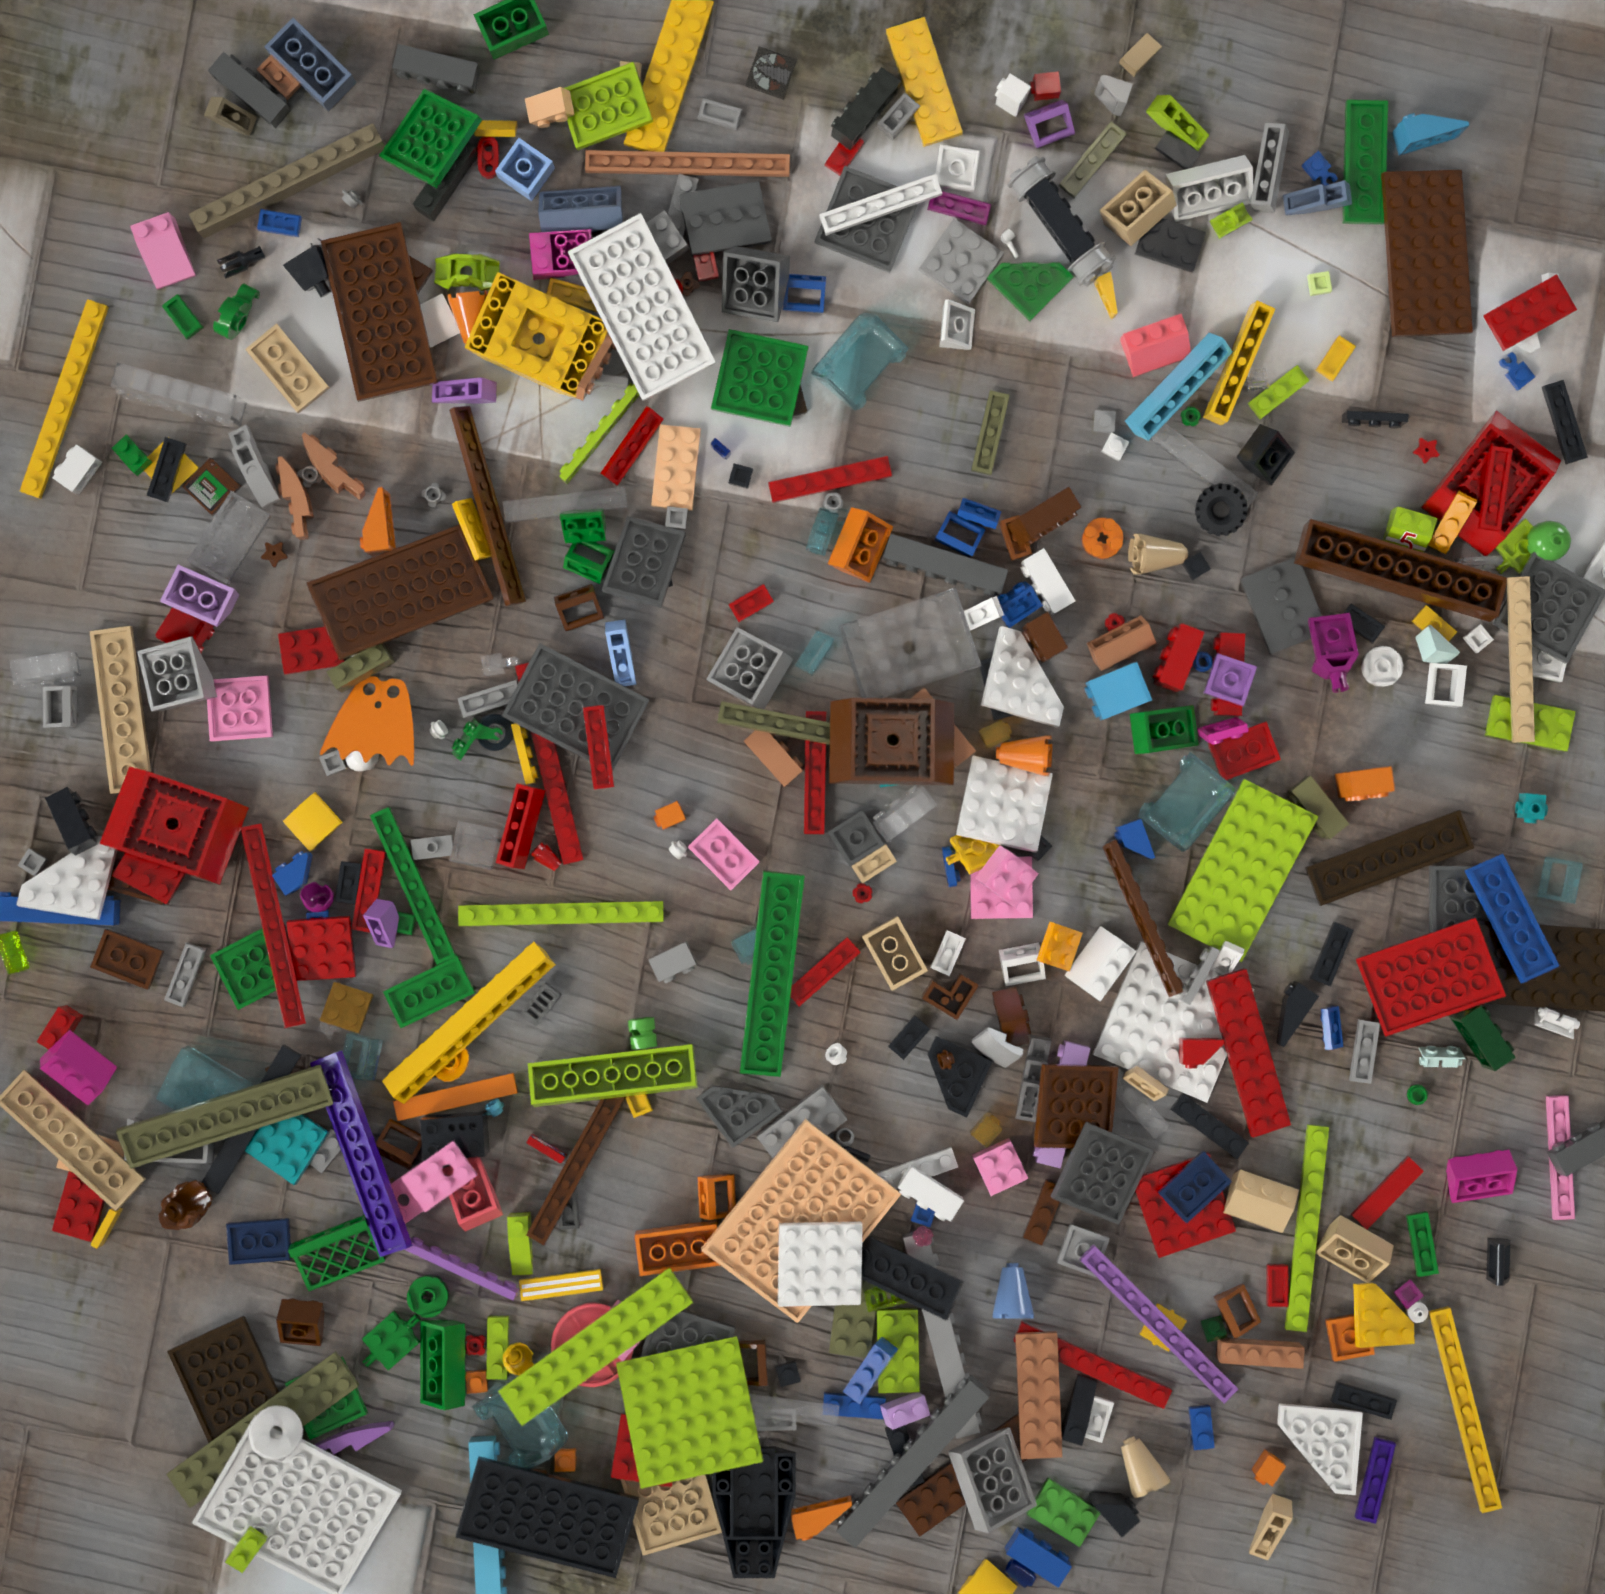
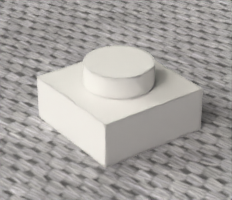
M1110 433L1101 452L1120 461L1129 441Z
M1481 624L1477 625L1463 637L1475 653H1479L1494 640Z

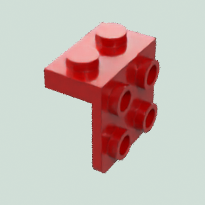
M172 607L155 635L157 639L164 643L193 637L200 653H202L204 641L206 639L210 640L215 630L213 629L214 625Z

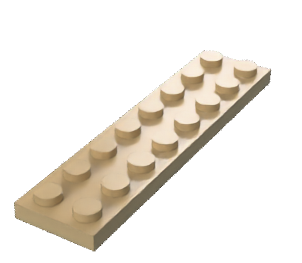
M132 626L89 631L110 794L120 792L129 766L151 772Z
M23 1070L0 1095V1106L115 1211H118L146 1180L135 1168L130 1169L128 1162L124 1161L122 1156L27 1070Z

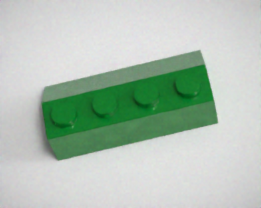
M454 1320L420 1321L421 1404L444 1411L465 1406V1323Z

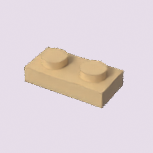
M885 844L851 867L860 881L864 883L897 861Z
M1138 1066L1126 1071L1123 1076L1125 1081L1153 1101L1166 1096L1169 1090L1159 1080H1156Z

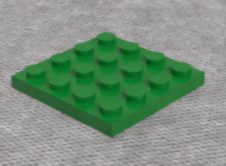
M423 89L379 157L387 163L437 188L482 122V119L478 115Z
M729 329L711 410L791 427L809 346Z

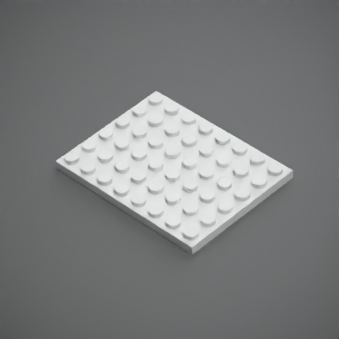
M252 1419L193 1519L192 1524L234 1545L239 1542L246 1530L251 1526L267 1536L265 1543L255 1556L330 1594H342L397 1502L402 1490L304 1439H301L297 1449L289 1456L278 1460L266 1459L256 1453L250 1443L249 1430ZM278 1426L272 1427L270 1436L273 1439L280 1438L282 1436V1429Z

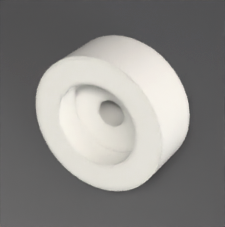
M835 1043L827 1049L825 1057L833 1065L843 1064L847 1060V1050L841 1044Z
M1417 1301L1410 1308L1406 1309V1315L1413 1322L1421 1323L1426 1320L1428 1309L1422 1302Z

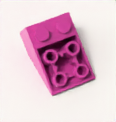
M591 229L529 233L533 280L556 279L579 274L568 251L591 240Z

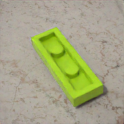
M1296 365L1251 400L1248 405L1257 417L1262 419L1310 380L1299 366Z
M509 1316L487 1317L486 1379H508V1371L503 1365V1354L509 1346Z

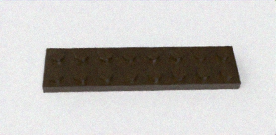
M1456 810L1305 867L1318 904L1322 906L1474 849V845L1461 811Z

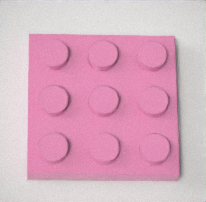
M269 676L213 679L217 697L207 700L209 738L211 742L273 737Z
M1032 856L1018 857L1032 868ZM981 870L970 874L971 919L1033 918L1032 884L1013 907L975 879Z

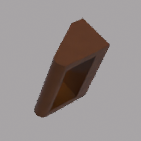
M593 584L554 597L555 606L566 632L604 619ZM593 600L597 613L567 623L563 612L564 609Z
M389 1119L376 1142L379 1154L410 1170L422 1148L421 1134ZM390 1128L419 1142L412 1155L384 1141Z
M765 1340L739 1341L740 1350L741 1348L757 1349L759 1377L746 1378L747 1384L750 1386H767Z

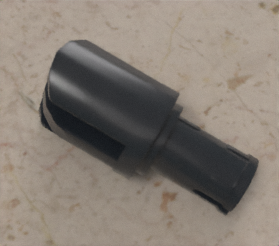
M258 246L245 253L240 251L234 252L218 259L217 262L218 264H223L220 268L222 272H226L224 277L227 279L248 270L249 264L265 259V255L261 247Z

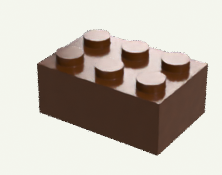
M1067 487L1019 516L1007 526L1019 546L1025 543L1029 546L1078 515L1076 511L1082 507L1070 487Z

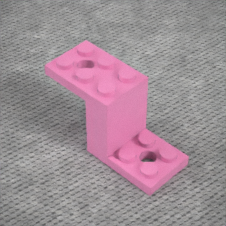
M452 1141L430 1158L422 1161L391 1183L405 1224L423 1211L426 1212L478 1175L455 1141ZM448 1164L453 1167L454 1173L451 1176L444 1175L442 1171L444 1165ZM406 1194L409 1197V1204H400L398 1200L399 1195Z

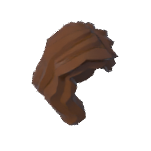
M194 1180L178 1184L169 1195L165 1196L161 1201L162 1211L158 1214L162 1228L170 1230L187 1229L193 1227L202 1219L212 1205L213 1200L203 1183Z

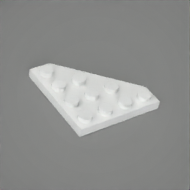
M1004 626L999 627L981 705L1057 728L1060 726L1064 706L1020 631Z
M102 836L95 837L98 845L76 856L72 853L68 854L22 884L16 905L24 908L100 920L117 850L101 845Z
M1279 1403L1278 1426L1334 1493L1356 1495L1363 1412L1359 1410Z

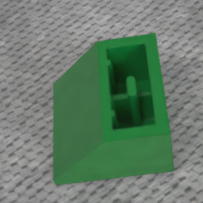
M603 508L562 511L560 513L565 543L606 541V521Z

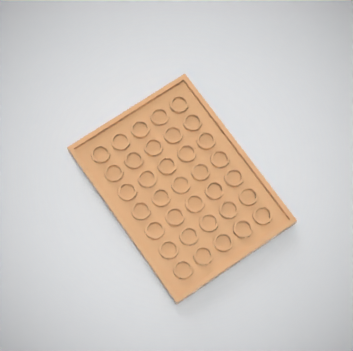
M805 1119L702 1246L701 1250L798 1323L811 1306L778 1307L779 1223L861 1221L863 1243L901 1194L896 1188Z

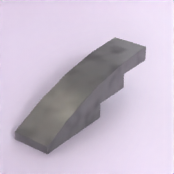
M1031 1035L1015 1119L1036 1122L1042 1064H1048L1047 1059L1052 1042L1051 1038Z

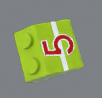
M1398 506L1391 510L1383 541L1424 553L1432 538L1437 518Z

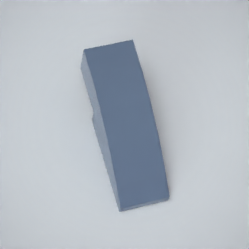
M1344 180L1326 186L1320 184L1284 194L1285 215L1314 213L1351 205L1350 184Z

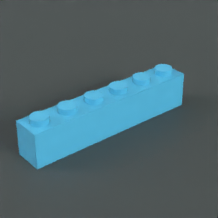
M1208 333L1125 420L1135 435L1149 441L1233 353L1224 338Z

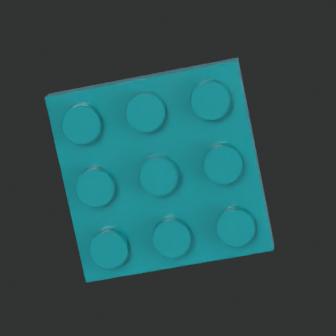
M304 1114L260 1127L245 1152L291 1184L297 1185L330 1132Z

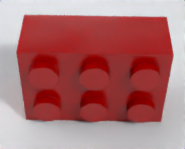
M1183 623L1170 629L1167 640H1169L1168 646L1162 649L1159 657L1162 660L1159 667L1156 666L1152 678H1154L1153 684L1175 693L1183 690L1204 636V631Z

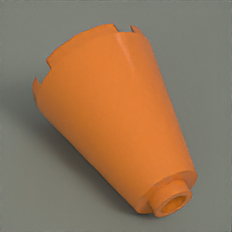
M488 290L484 291L485 295H480L479 291L456 293V298H452L451 294L447 295L464 344H466L488 295Z
M1045 735L1001 743L1000 747L996 748V759H999L1001 764L1042 776H1049L1050 772L1046 771L1047 767L1052 765L1053 746L1048 744V739H1052V736Z

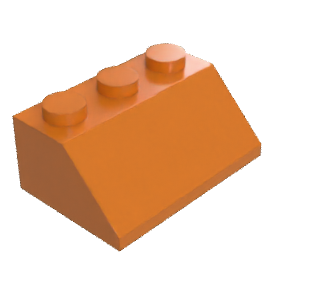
M851 507L828 564L846 574L870 583L893 526L868 511Z

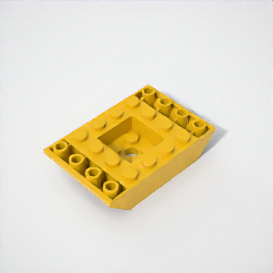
M497 272L464 348L492 364L552 391L576 398L577 386L606 338L608 331L601 318ZM536 334H542L545 337V341L540 345L535 344L533 341Z

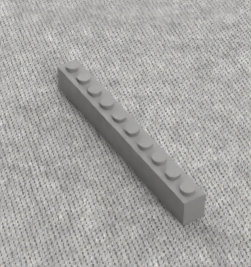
M926 1228L902 1234L908 1255L935 1268L940 1265L937 1253H932L931 1246L935 1245L932 1233L927 1234ZM922 1309L946 1398L950 1393L954 1394L958 1390L957 1385L964 1377L966 1379L969 1378V1372L964 1373L963 1366L966 1365L964 1353L959 1354L957 1347L961 1345L959 1334L954 1333L952 1326L956 1325L953 1313H950L948 1320H943ZM975 1413L955 1435L956 1439L980 1433L979 1426L982 1425L980 1413Z

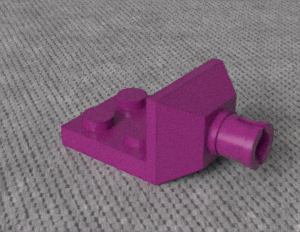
M1350 613L1309 618L1308 625L1315 654V661L1311 667L1312 672L1325 680L1330 679L1334 693H1338L1339 688L1340 692L1347 691L1349 685L1346 676L1359 655Z

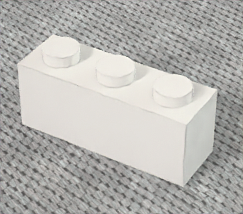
M1044 548L1021 562V571L1026 578L1029 577L1033 583L1031 586L1036 595L1040 594L1043 600L1042 605L1046 612L1054 615L1075 602L1074 597Z
M911 1164L897 1184L901 1195L908 1199L913 1197L917 1200V1205L925 1210L930 1208L935 1211L934 1215L942 1221L947 1219L951 1222L964 1202L963 1197Z

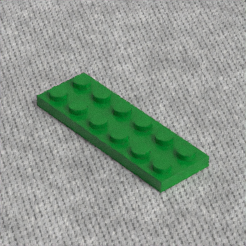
M1347 100L1345 102L1343 181L1345 180L1350 184L1352 204L1343 207L1342 224H1384L1381 174L1387 170L1388 101Z

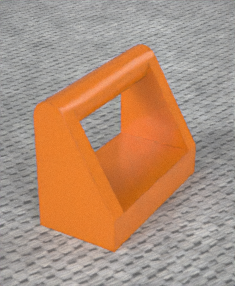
M734 1174L698 1176L700 1218L706 1220L726 1218L735 1207ZM727 1180L728 1211L716 1212L714 1182Z

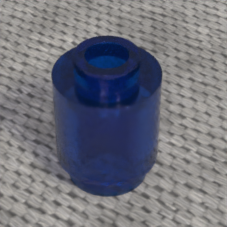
M1012 1558L1006 1565L1004 1572L1008 1574V1578L1023 1588L1031 1587L1035 1582V1572Z

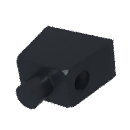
M321 244L310 247L283 264L304 291L316 289L320 298L331 293L326 284L329 276Z

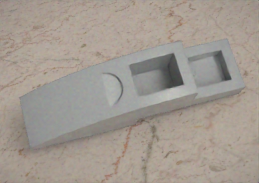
M244 425L230 432L228 435L234 447L232 452L260 506L265 508L281 500L269 468L262 460L250 427Z

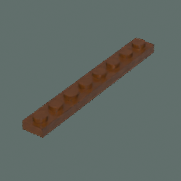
M1117 840L1109 842L1102 846L1165 990L1169 997L1184 992L1182 981L1174 971V963L1165 951V943L1157 933V925L1151 919L1148 912L1149 907L1141 897L1138 883L1133 879L1132 869L1125 861L1123 848L1118 844Z
M624 1097L600 1099L526 1236L542 1245H546L625 1100Z

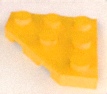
M1353 1284L1355 1347L1415 1344L1414 1323L1377 1284Z

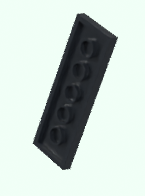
M869 1235L862 1243V1280L943 1320H948L964 1281Z

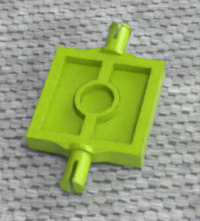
M1526 518L1519 522L1495 548L1504 560L1495 568L1496 571H1499V574H1503L1508 567H1511L1520 575L1531 555L1527 548L1529 546L1527 535L1533 526Z

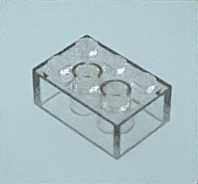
M914 785L905 792L907 796L901 800L899 797L889 804L891 809L887 812L881 810L873 816L875 821L872 824L886 843L937 806L923 785L920 787Z

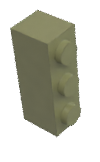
M383 643L356 654L327 671V674L336 690L343 693L392 665L395 661L387 646Z
M1312 776L1304 777L1287 791L1290 794L1288 798L1293 804L1319 816L1314 824L1316 827L1314 831L1320 838L1331 839L1349 825L1348 821Z

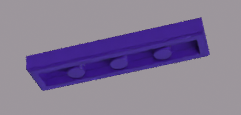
M1374 1437L1354 1516L1356 1519L1374 1524L1377 1522L1396 1443L1393 1441Z

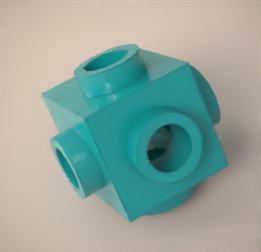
M1519 793V801L1515 805L1517 818H1523L1524 823L1534 824L1537 823V820H1544V816L1548 812L1546 795Z

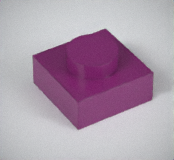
M1408 1280L1393 1292L1406 1309L1410 1308L1424 1296L1411 1280Z

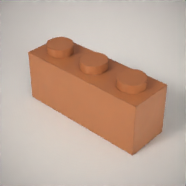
M1139 616L1088 642L1087 646L1094 663L1103 671L1113 667L1114 664L1122 660L1131 658L1132 655L1140 651L1147 650L1156 641L1149 623L1142 616Z
M755 730L744 740L745 744L777 780L786 787L803 772L801 769L803 764L796 756L793 758L787 753L789 748L782 741L778 743L773 738L776 734Z

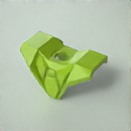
M453 253L435 258L434 283L448 290L451 286L468 287L469 285L481 291L489 290L497 272H499L500 261L482 254ZM465 266L471 267L472 275H461V269Z

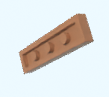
M609 333L577 386L576 398L582 401L587 394L591 395L595 386L594 381L601 378L604 364L608 365L611 360L612 350H617Z

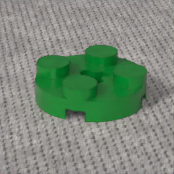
M421 1276L411 1284L407 1292L409 1308L424 1318L440 1314L448 1304V1287L439 1276ZM425 1291L433 1294L431 1301L423 1299Z

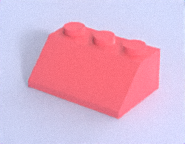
M1182 314L1129 331L1120 338L1133 377L1182 361L1191 352L1189 334Z

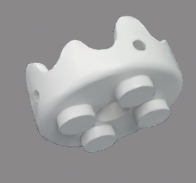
M270 1406L263 1409L255 1416L249 1430V1439L253 1449L260 1456L270 1460L282 1459L292 1454L299 1446L303 1435L302 1422L299 1416L285 1406ZM274 1426H279L282 1429V1436L278 1439H273L270 1436V1430Z

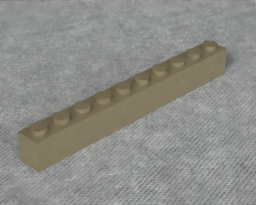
M372 123L189 213V216L197 232L205 239L260 212V209H266L381 152L385 144Z

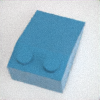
M1415 113L1403 117V120L1397 124L1392 135L1400 156L1457 139L1469 126V122L1428 114L1415 116Z

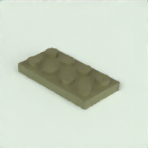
M861 1279V1305H835L829 1353L866 1358L871 1350L878 1287Z

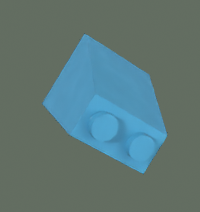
M1137 662L1086 682L1087 687H1084L1088 699L1092 698L1094 706H1092L1093 713L1096 718H1100V721L1152 701Z

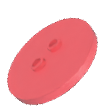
M595 1302L584 1303L566 1312L560 1318L553 1331L551 1352L607 1313L611 1306ZM633 1350L625 1360L632 1358ZM617 1357L579 1386L599 1387L616 1380L619 1377L616 1363L621 1360Z

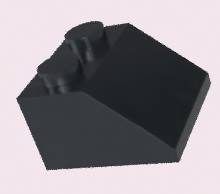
M1260 424L1237 455V459L1246 469L1272 486L1295 452L1277 430Z
M1092 1491L1089 1493L1094 1507L1121 1537H1124L1140 1522L1137 1515L1139 1511L1129 1496L1125 1498L1121 1493Z

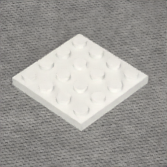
M973 755L956 835L1037 853L1053 773H1050L1049 776H1042L1001 764L1000 761Z
M862 1222L779 1223L778 1307L861 1305Z

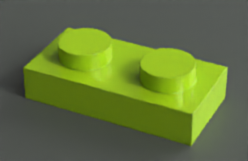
M249 1526L226 1558L225 1563L243 1573L265 1543L267 1536Z

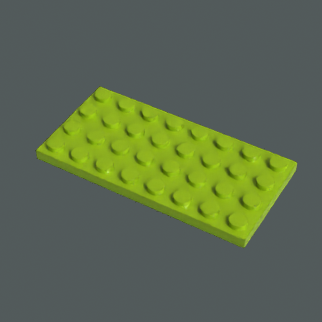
M1243 779L1177 904L1168 925L1220 950L1225 941L1244 949L1243 955L1239 960L1242 962L1319 816Z

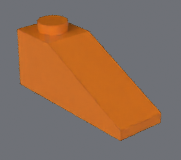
M851 1495L792 1509L791 1518L796 1540H810L813 1536L819 1534L852 1506Z

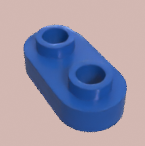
M950 846L942 847L947 882L949 887H955L957 882H960L959 870H955L954 863L948 865V862H946V857L955 854V849L951 850Z

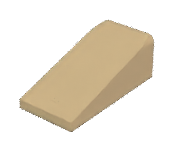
M1146 33L1121 58L1119 64L1134 77L1162 46Z

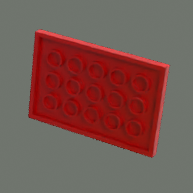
M1476 917L1356 958L1385 1037L1506 996Z

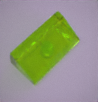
M11 931L0 934V953L7 973L9 975L29 969L18 932Z

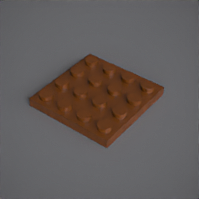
M1042 1064L1034 1146L1037 1148H1074L1086 1122L1112 1132L1119 1067L1110 1065Z

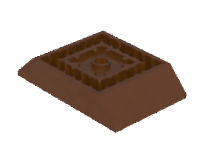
M847 698L830 701L829 784L954 786V703L937 699ZM895 735L898 737L899 743L891 746L887 743V737Z

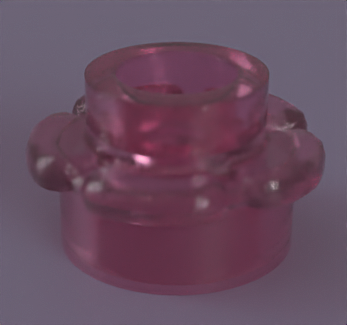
M920 1226L913 1232V1239L917 1246H928L932 1243L933 1233L925 1226Z

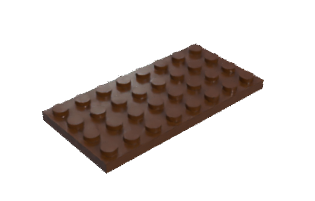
M1462 170L1383 172L1381 180L1392 337L1471 334L1473 326Z
M401 222L321 240L357 401L361 402L438 384Z
M460 524L306 583L339 660L494 599L477 560H474Z

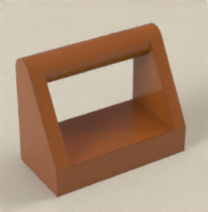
M1244 1284L1214 1296L1228 1330L1234 1339L1261 1323ZM1238 1293L1251 1318L1250 1321L1239 1326L1227 1303L1229 1299Z

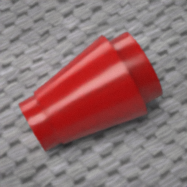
M542 842L531 853L534 857L533 860L553 871L562 863L550 847Z

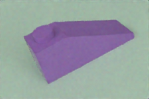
M482 377L439 381L438 384L432 385V403H496L497 382Z

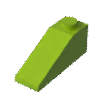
M1157 95L1146 110V113L1166 131L1168 130L1197 151H1199L1209 136L1171 95Z
M531 1212L510 1213L507 1217L512 1275H533L532 1239L526 1236L531 1227Z

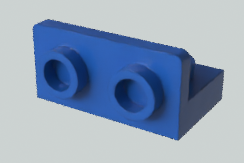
M1026 581L1017 583L1013 586L1012 590L997 597L1004 616L1001 618L1008 628L1043 606L1032 586Z

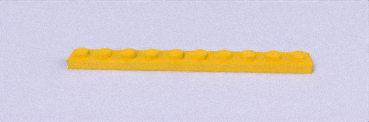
M89 299L86 301L20 488L22 493L42 499L109 309L106 305Z
M1446 1306L1428 1311L1479 1509L1482 1513L1502 1509L1451 1308Z

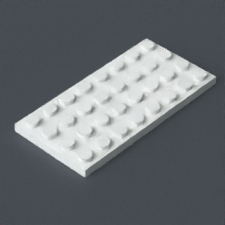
M641 213L568 251L643 401L716 364Z

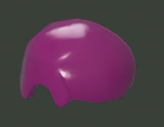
M311 882L303 887L300 892V898L305 908L309 911L323 912L332 905L334 893L327 884L320 886L317 882Z

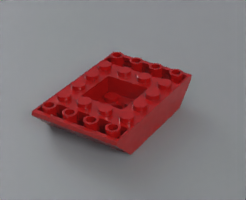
M1496 410L1421 508L1440 522L1458 491L1476 499V505L1457 536L1484 557H1487L1508 536L1556 474L1561 460ZM1491 446L1513 449L1501 531L1499 532L1478 529L1489 449Z
M129 766L100 844L220 885L249 808L210 792ZM172 818L177 819L179 822L178 827L174 830H170L167 827L168 820Z

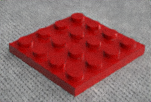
M1195 1157L1142 1175L1135 1190L1158 1258L1236 1232L1231 1215L1223 1213L1226 1204L1223 1191L1187 1224L1158 1193L1167 1182Z

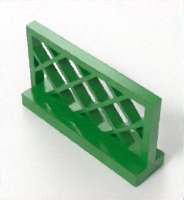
M365 1214L293 1242L288 1249L290 1257H293L308 1292L386 1260L385 1256H379ZM366 1230L370 1236L368 1243L356 1239L358 1233ZM345 1239L352 1242L349 1251L337 1247L340 1240ZM354 1243L366 1247L362 1256L351 1252ZM327 1247L332 1249L330 1258L319 1255L320 1248ZM368 1249L377 1252L379 1258L370 1260L365 1258V1254ZM335 1251L347 1255L343 1264L332 1260ZM307 1254L314 1257L311 1266L302 1263L300 1256ZM349 1256L360 1260L357 1267L352 1268L345 1265ZM316 1258L327 1262L324 1271L313 1267ZM329 1264L340 1267L339 1274L332 1275L327 1273ZM310 1271L322 1275L319 1282L311 1284L308 1277Z

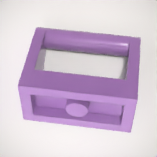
M1063 100L1024 114L1036 148L1075 134L1068 103ZM1062 114L1067 128L1039 139L1035 124Z

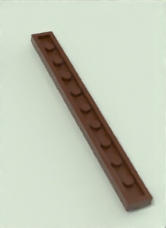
M470 406L453 407L449 411L505 606L522 604L526 602L471 408Z

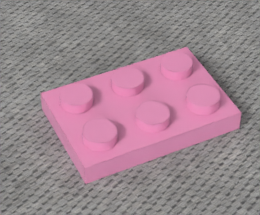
M717 818L688 846L730 891L760 862Z

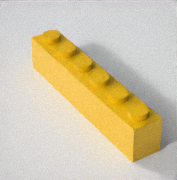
M1258 300L1249 306L1231 349L1233 353L1227 358L1203 418L1218 425L1228 422L1275 308Z

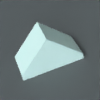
M1428 625L1415 637L1423 662L1447 664L1460 653L1432 625Z

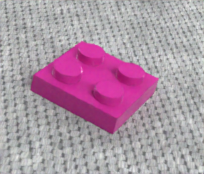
M1238 717L1197 728L1199 736L1211 744L1221 743L1223 739L1228 737L1232 739L1243 736V733L1249 732L1247 724Z

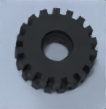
M1213 484L1203 490L1197 499L1195 507L1196 520L1201 525V528L1205 529L1209 534L1228 536L1232 532L1235 533L1238 528L1242 527L1247 517V501L1245 496L1237 487H1233L1231 484ZM1223 501L1229 505L1230 511L1228 515L1217 517L1214 514L1213 507L1217 502Z

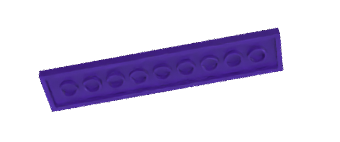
M342 1050L311 1062V1067L322 1066L334 1102L333 1105L327 1106L326 1109L379 1256L382 1257L413 1246Z

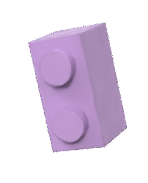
M914 1392L880 1405L885 1425L892 1430L930 1416L925 1396L920 1392Z

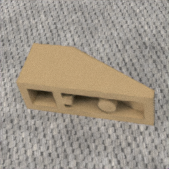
M1275 1494L1271 1495L1263 1510L1249 1549V1554L1269 1560L1293 1519L1292 1500Z

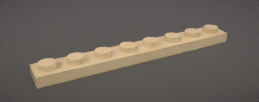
M1530 576L1508 577L1507 606L1512 742H1535Z

